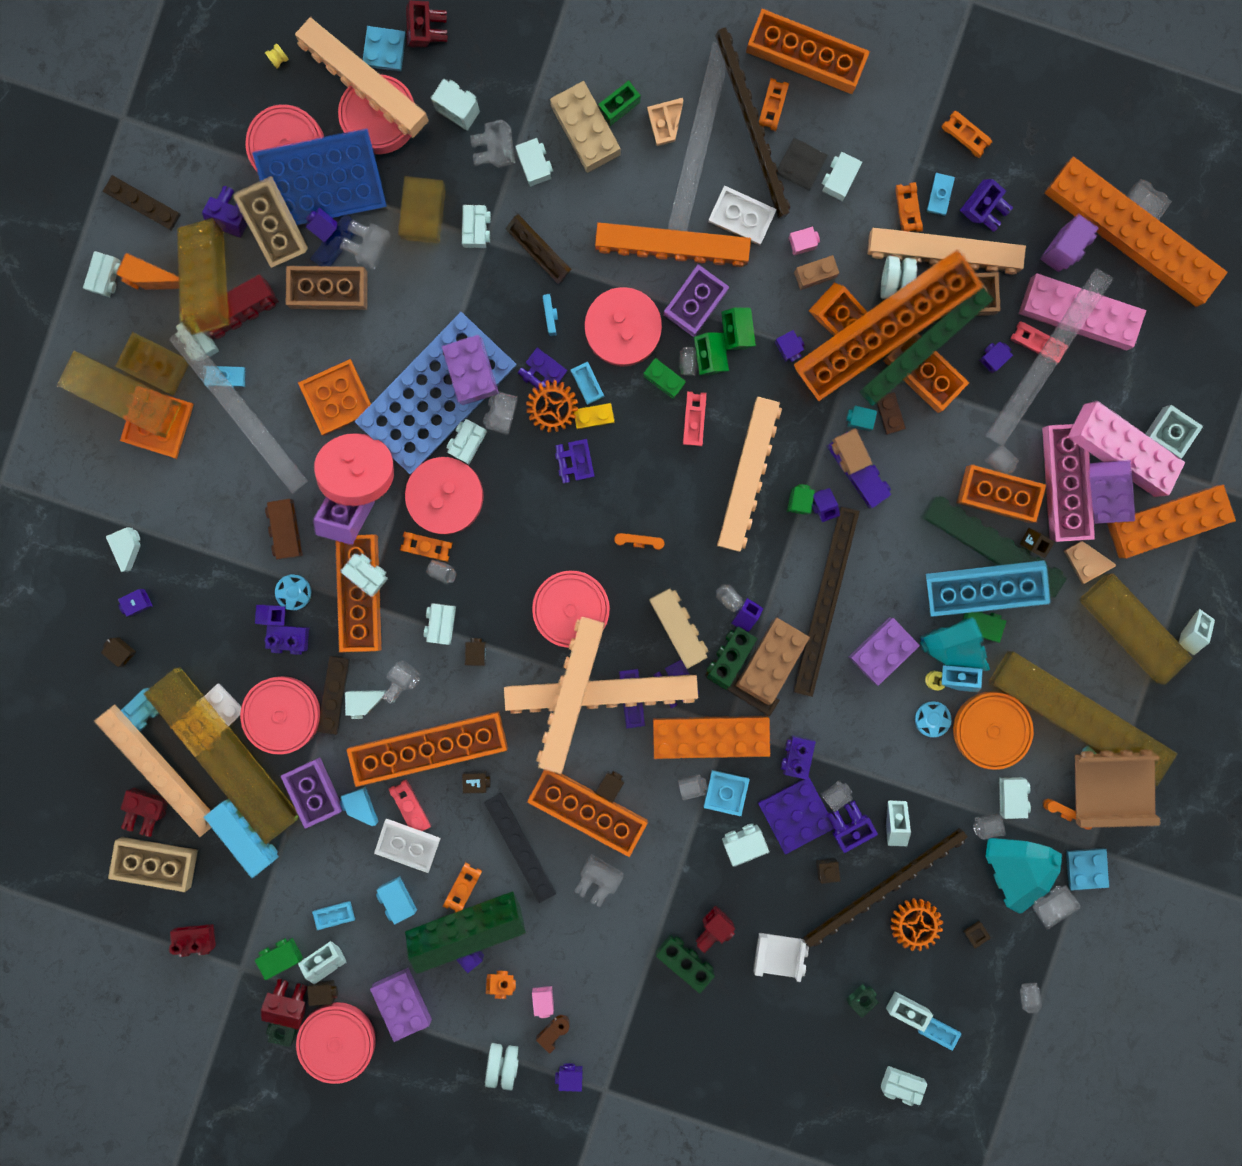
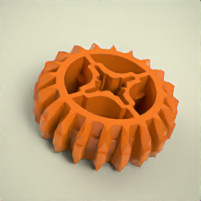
M546 380V387L539 383L540 390L534 387L532 391L535 395H528V398L533 401H526V405L531 406L527 409V413H533L529 416V419H536L534 422L535 426L541 423V430L548 426V432H551V427H555V431L558 432V426L560 425L562 429H566L564 423L566 422L571 425L572 421L569 417L575 419L576 415L573 412L578 411V407L572 406L578 403L577 399H572L575 393L571 392L568 394L571 388L568 386L563 389L564 382H561L559 387L556 380H553V385L551 386L549 380ZM548 392H558L563 397L553 398ZM543 395L546 403L537 411L536 403ZM549 401H550V403H552L553 405H554V404H558V405H555L556 413H555V411H554L552 408H547V407H549ZM568 402V409L565 415L561 417L559 408L563 406V403ZM551 414L556 420H547L541 417V415Z
M913 898L911 904H909L906 900L904 901L906 905L904 908L902 905H898L900 912L895 910L893 912L897 918H891V921L896 923L890 926L892 930H896L892 934L894 937H898L896 941L899 944L903 943L902 946L904 948L909 946L911 951H914L916 946L918 951H922L923 945L926 949H929L928 943L935 945L936 943L933 939H940L937 932L943 931L939 927V925L943 924V921L939 919L941 914L936 912L937 908L935 906L931 907L929 901L924 904V900L919 899L917 904ZM914 911L912 917L905 918L909 913ZM923 911L929 914L931 924L923 921ZM919 922L921 925H917L915 928L913 924H917ZM902 925L910 928L911 938L904 935ZM922 932H928L925 936L919 938Z

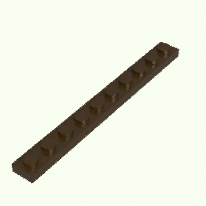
M726 27L721 28L717 31L715 37L774 208L777 209L776 213L778 219L790 213V203L784 197L782 181L778 180V169L775 162H772L770 156L771 148L765 142L764 128L758 122L759 114L757 108L753 107L751 90L746 87L745 73L738 64L739 55L733 49L732 35L730 32H727Z
M842 506L839 509L840 516L837 517L807 635L810 638L804 647L793 691L811 697L814 694L860 513L858 510Z
M958 828L803 937L808 946H818L823 942L824 937L838 932L839 927L844 923L846 925L851 923L857 914L867 912L871 908L870 905L884 900L887 893L898 890L902 887L903 882L914 879L920 870L930 868L934 864L933 861L947 856L950 849L964 844L965 839L968 838L965 832Z

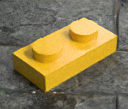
M611 403L581 408L574 412L577 429L614 423Z

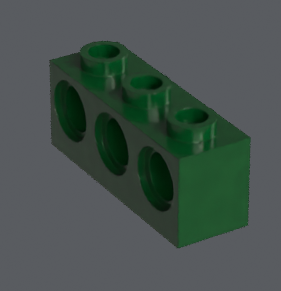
M737 627L734 631H729L725 638L727 640L726 645H721L716 653V656H718L716 662L712 661L706 670L709 672L706 678L724 690L730 687L758 639L740 627ZM736 637L743 640V645L736 643ZM726 654H732L734 661H729ZM717 669L723 670L725 677L718 676Z
M669 935L655 952L656 957L700 994L715 977L714 971H712L714 968L707 961L703 963L698 959L699 955L693 949L688 950L683 946L685 943L676 936L674 938ZM674 946L677 948V951L674 954H669L666 951L667 948ZM684 959L691 960L689 966H683L681 962ZM699 971H703L706 973V976L698 979L696 974Z

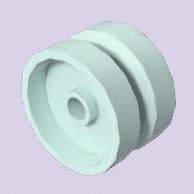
M888 256L886 258L881 280L882 299L889 298L916 279V259L905 258L900 264L898 257Z
M492 1043L485 1087L495 1088L498 1085L499 1076H502V1089L512 1090L519 1061L517 1059L518 1046L509 1045L506 1048L505 1057H502V1045Z

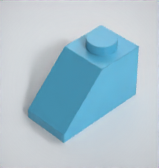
M943 665L941 685L959 691H980L982 669Z
M366 786L341 796L340 805L347 815L370 826H374L379 822Z

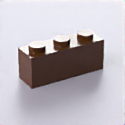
M284 499L267 502L265 513L267 519H270L271 526H268L269 536L273 537L274 545L271 546L273 556H276L277 560L303 556L294 500Z

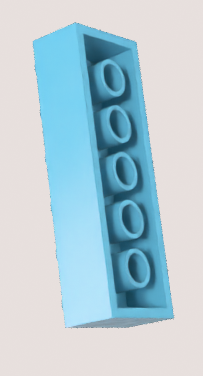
M1044 561L926 574L931 617L1050 604L1047 566Z

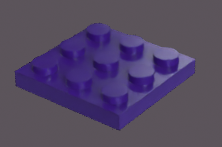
M809 776L808 780L802 779L758 802L785 854L834 829L827 817L828 812Z

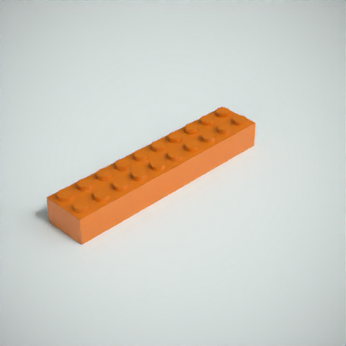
M1074 156L1065 164L1044 192V194L1075 217L1080 215L1098 228L1096 233L1195 307L1204 304L1228 273Z
M957 249L795 363L794 366L811 392L820 401L977 292L983 285L964 255Z

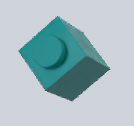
M859 406L852 407V410L849 409L846 416V421H849L848 426L866 431L873 430L877 411Z

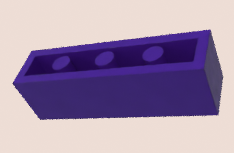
M832 442L826 447L841 467L840 462L842 460L839 454L836 455L832 449V444L834 443ZM869 465L850 475L844 472L869 509L891 496L889 492L891 490L890 486L886 481L882 482L878 476L880 472L875 465Z

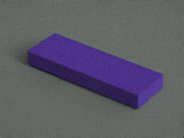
M638 669L619 671L620 679L639 678ZM637 702V706L626 707L625 703H623L626 728L645 726L642 702Z

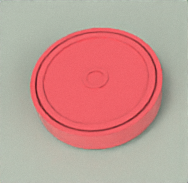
M381 75L414 103L410 91L403 83L393 77ZM349 86L343 93L338 107L339 122L344 133L368 128L374 154L393 152L402 147L411 138L409 134H403L394 121L390 123L383 116L384 113L382 111L374 110L369 104L370 101L366 98L361 99L355 93V89Z
M275 105L261 111L251 122L246 134V152L250 163L257 171L252 154L253 151L324 137V134L314 118L302 109L291 105Z
M627 287L608 290L598 296L588 309L585 319L586 338L592 351L606 363L615 366L638 364L653 353L660 340L662 330L660 313L655 303L641 291Z
M346 434L334 438L321 448L315 459L314 471L319 489L327 498L342 505L360 506L379 499L390 488L394 478L393 459L389 449L380 440H373L369 435Z
M437 457L422 463L413 471L406 485L405 501L411 517L422 528L437 534H453L469 527L478 517L483 504V488L478 476L468 465L454 458Z
M563 571L546 579L538 588L532 607L533 619L539 632L551 643L569 648L571 639L576 638L577 631H574L577 619L581 620V617H586L603 622L606 626L610 611L609 600L601 584L590 575L579 571Z
M286 676L269 678L255 685L246 695L241 707V725L249 741L260 750L271 754L291 753L305 746L316 734L320 720V705L314 692L302 681Z
M340 1002L322 1005L306 1018L299 1029L296 1040V1051L299 1061L307 1073L319 1081L330 1084L348 1082L359 1076L369 1064L375 1050V1031L365 1013L353 1005Z

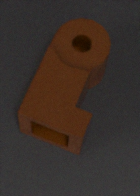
M565 1015L556 1016L536 1036V1041L549 1054L555 1049L554 1042L560 1035H565L569 1031L570 1022L568 1017Z

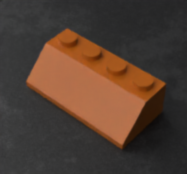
M916 333L893 349L883 361L889 366L919 340L921 336ZM937 351L903 379L937 413L942 412L969 384Z

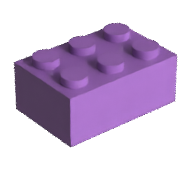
M1077 215L1061 228L1040 260L1057 272L1064 268L1067 269L1070 265L1081 259L1085 253L1083 249L1096 238L1094 233L1098 228L1082 216Z
M697 265L665 309L663 316L695 337L728 292L729 286L700 265Z
M479 335L442 346L455 393L461 405L499 394L483 339Z
M1131 460L1090 463V486L1094 523L1135 521Z
M326 497L314 518L316 535L352 545L375 502L360 506H347L333 502Z
M889 617L848 657L875 685L879 686L920 645L894 618Z
M320 757L281 775L305 829L343 811L340 799Z
M409 968L373 983L370 988L371 993L394 1042L430 1025L432 1021L431 1016Z

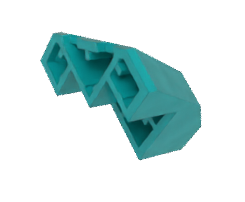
M968 618L949 628L939 627L920 636L921 642L919 644L923 652H927L928 655L945 666L982 669V671L990 670L989 664L985 659L987 658L985 647L980 645L983 637L974 618Z
M988 838L986 859L988 864L992 863L995 870L993 876L998 888L1003 889L1006 897L1004 899L1006 907L1020 914L1046 895L1060 874L1062 854L1050 847L1028 841Z

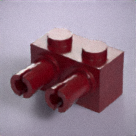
M409 0L406 6L407 47H427L430 41L447 43V30L430 29L429 23H446L447 16L445 15H447V11L430 10L428 1Z
M136 788L127 790L121 806V810L126 812L121 829L125 830L127 828V831H133L137 815H141L144 817V821L139 834L152 837L155 822L164 818L168 802L162 796Z
M716 905L703 918L706 930L696 939L697 947L706 953L716 941L721 943L725 940L729 941L735 934L733 932L735 927L732 920Z
M213 924L178 927L170 932L171 945L169 951L172 955L179 954V957H187L191 953L206 955L216 947Z
M278 979L273 994L267 993L261 1009V1021L299 1030L305 1013V1002H303L308 987L303 984L300 987L301 984H296L292 998H287L284 995L289 982L284 980L282 984V979Z

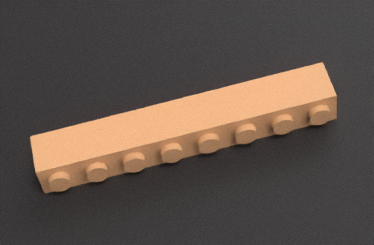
M311 17L295 33L298 39L297 44L305 52L307 50L310 51L312 57L318 63L323 62L331 74L340 76L343 84L347 87L352 86L355 89V93L361 99L366 98L370 101L369 104L374 110L382 111L384 113L383 116L390 123L394 121L403 134H409L414 138L429 121L426 113Z
M872 228L869 234L867 255H872V258L875 259L895 256L900 261L905 258L916 259V263L925 261L929 262L930 265H936L958 249L973 270H978L979 268H984L987 272H998V270L1005 271L1006 274L1014 275L1024 267L1026 246Z
M757 397L755 400L717 544L719 547L741 552V548L745 549L748 538L745 537L746 530L751 528L752 519H749L751 511L755 512L757 501L754 499L756 493H760L762 482H759L761 474L764 475L767 464L764 461L766 456L770 455L772 445H769L771 437L774 438L777 427L774 426V423L781 415L782 408H779L780 402L762 397Z
M581 617V620L577 619L574 631H577L575 639H571L569 649L572 650L570 658L566 657L564 663L566 673L565 676L561 675L558 687H561L560 694L555 695L553 706H556L554 714L550 713L547 723L550 725V729L543 736L544 750H540L537 757V762H540L539 768L559 774L563 772L605 626L603 622L586 617Z
M113 705L95 720V723L199 837L212 828L204 818L211 810L116 705Z

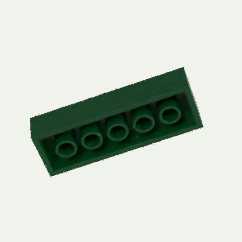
M513 891L405 931L408 960L416 974L526 934L521 906Z

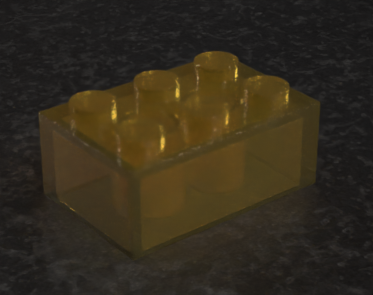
M404 177L398 232L401 239L440 243L446 188L443 180Z
M132 332L115 367L174 395L191 361Z

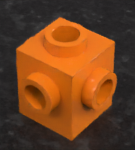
M497 971L496 974H487L486 994H495L496 999H506L507 995H512L516 989V980H513L514 975H508V971Z

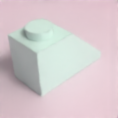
M126 527L106 536L121 572L131 571L141 546L138 532L133 528Z
M1199 609L1181 632L1178 644L1184 650L1195 655L1210 643L1215 620Z
M387 690L345 692L346 715H351V719H362L363 715L368 714L387 695Z
M907 801L887 802L886 834L888 846L908 845L911 830Z

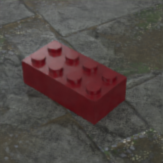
M259 274L191 313L203 334L212 339H219L225 336V332L228 330H235L241 327L244 321L257 318L260 312L273 309L279 300L268 281Z

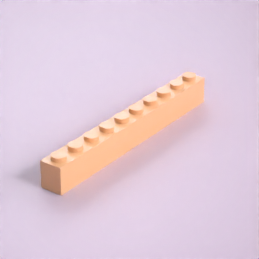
M697 674L588 681L582 706H587V709H596L598 705L606 704V708L618 707L617 704L625 703L626 707L637 706V702H644V705H656V701H664V704H675V700H683V703H693L694 699H698ZM559 683L504 687L505 711L510 710L511 714L522 713L524 709H529L530 712H541V708H549V711H555L556 706H553L555 695L560 694L561 687H558Z

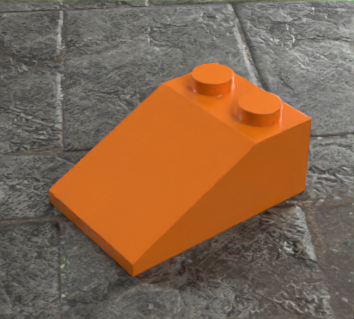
M128 253L125 254L116 273L122 277V282L137 290L139 287L145 290L188 289L190 286L181 278Z
M835 282L809 309L812 316L833 336L868 313L845 286Z

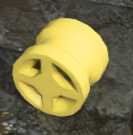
M275 44L271 51L265 52L276 69L280 67L282 62L289 60L278 44Z
M931 671L926 675L925 683L930 689L939 691L945 688V686L941 685L942 672Z

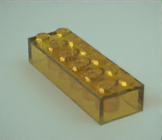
M214 218L177 228L181 323L191 335L228 325L223 230Z
M73 351L57 386L166 438L182 403L76 351Z
M1106 574L1079 599L1156 683L1166 684L1193 659L1115 574Z

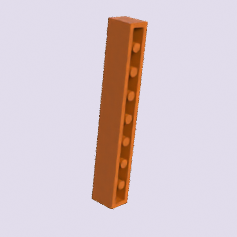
M597 222L595 250H599L600 253L604 254L614 251L624 256L634 253L638 257L644 258L648 257V255H654L657 259L673 257L677 261L693 259L696 263L713 261L715 265L732 263V266L744 267L749 261L751 238Z

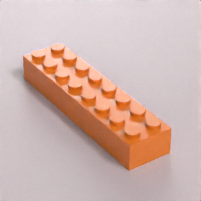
M498 711L352 746L347 749L355 787L507 751L508 745L500 712Z

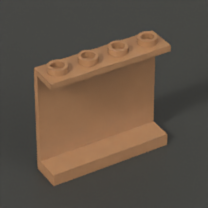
M1147 749L1140 750V753H1133L1131 750H1121L1120 753L1101 751V754H1093L1091 751H1082L1081 754H1076V824L1081 828L1160 826V818L1155 814V760H1159V756L1152 750Z

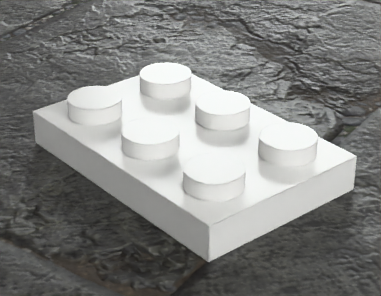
M724 185L708 222L739 237L751 238V242L760 246L777 209Z
M218 683L176 724L202 751H205L240 717L241 705Z
M386 818L374 854L429 873L441 838Z

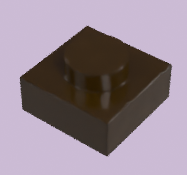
M980 921L963 931L975 949L991 939Z

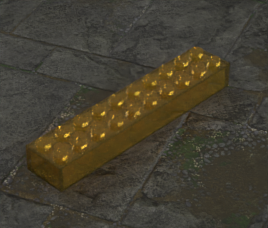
M1007 651L988 682L1100 753L1101 751L1120 753L1121 750H1131L1133 753H1140V750H1152L1159 756V760H1155V786L1159 785L1178 754L1013 651Z
M181 667L172 670L143 693L265 844L273 840L299 818L294 806Z

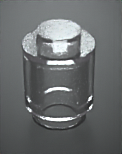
M683 347V350L679 351L680 375H696L698 362L694 347Z
M431 560L426 574L430 575L431 578L444 584L453 582L456 576L455 567L440 560Z
M723 584L716 590V598L727 610H731L732 613L744 603L741 600L742 597L730 584L727 586Z
M1022 984L1020 995L1023 1010H1026L1027 1013L1039 1012V1009L1042 1008L1040 989L1037 988V984Z

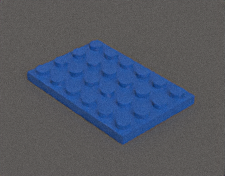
M368 128L252 152L260 181L271 176L273 177L296 225L307 223L306 218L312 210L316 212L318 208H321L330 217L334 218L387 207Z

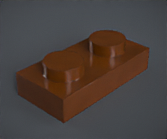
M895 392L885 395L877 402V407L885 433L888 435L906 428Z

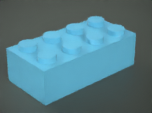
M231 797L220 803L205 815L204 818L251 878H253L279 857L277 855L278 852L272 844L269 845L265 840V834L260 829L257 830L253 825V819L248 814L245 815L241 810L242 806L239 801Z

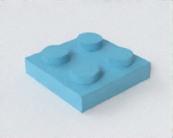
M367 26L363 61L372 68L401 72L406 32Z
M712 770L703 807L741 816L750 779Z
M1107 849L1066 851L1070 890L1109 888Z

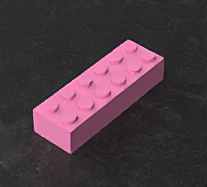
M1035 274L1030 278L1019 311L1020 315L1126 351L1135 346L1146 313L1144 309L1040 274Z
M1098 401L1083 405L1068 435L1069 439L1103 462L1131 460L1133 483L1154 497L1170 495L1185 464L1183 460Z
M1074 424L1053 425L1042 428L1049 538L1055 542L1095 539L1090 486V457L1087 450L1068 438Z

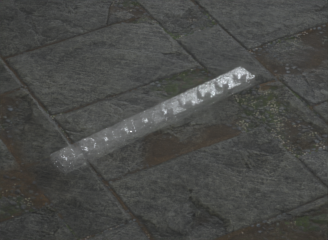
M715 42L712 45L668 230L687 231L726 73V66L719 45Z
M1097 268L1094 269L987 432V437L1002 446L1005 444L1113 278Z
M182 328L169 338L288 489L294 493L306 484L308 480L187 328Z

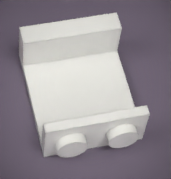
M759 933L753 969L756 976H763V973L795 977L798 982H801V977L805 976L806 965L803 963L804 957H808L809 946L806 945L804 939Z

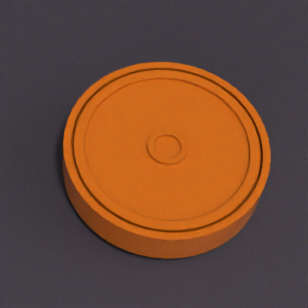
M983 692L974 695L960 707L954 720L953 734L959 751L970 762L982 768L999 770L1013 766L1026 755L1033 740V722L1029 712L1020 701L1007 694Z

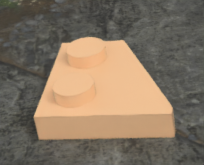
M683 98L647 107L656 146L675 142Z
M1083 541L1064 550L1082 584L1116 567L1114 562Z

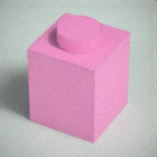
M813 227L790 233L788 237L794 256L815 250L820 242L818 232H814Z
M552 986L533 988L534 1016H539V1018L550 1017V1015L554 1014Z

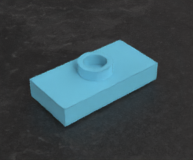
M939 173L935 174L926 212L946 215L955 177Z
M546 294L543 295L547 328L549 335L554 336L557 335L554 321L558 320L556 308L552 309L551 296Z
M588 362L571 369V373L587 405L604 397Z
M205 366V385L245 387V368Z
M351 901L317 909L312 912L317 930L355 920Z
M933 1017L925 1032L918 1029L920 1034L952 1051L961 1036L959 1031Z

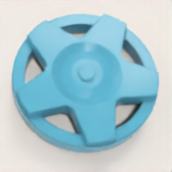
M287 575L281 578L276 585V600L281 606H285V609H301L311 599V586L300 575ZM292 578H298V579H300V580L297 581V582H294V581L292 580ZM283 582L284 588L279 589L280 585ZM306 586L308 589V595H306L303 591ZM281 599L286 600V605L281 601ZM297 602L303 603L302 605L295 607Z
M935 701L926 702L916 711L915 724L918 730L925 736L939 737L950 728L951 714L942 703ZM933 704L937 705L934 709L928 706ZM922 711L923 718L919 720V714ZM944 712H946L947 718L943 716ZM940 727H945V728L939 733V728H940ZM922 728H928L929 733H926Z

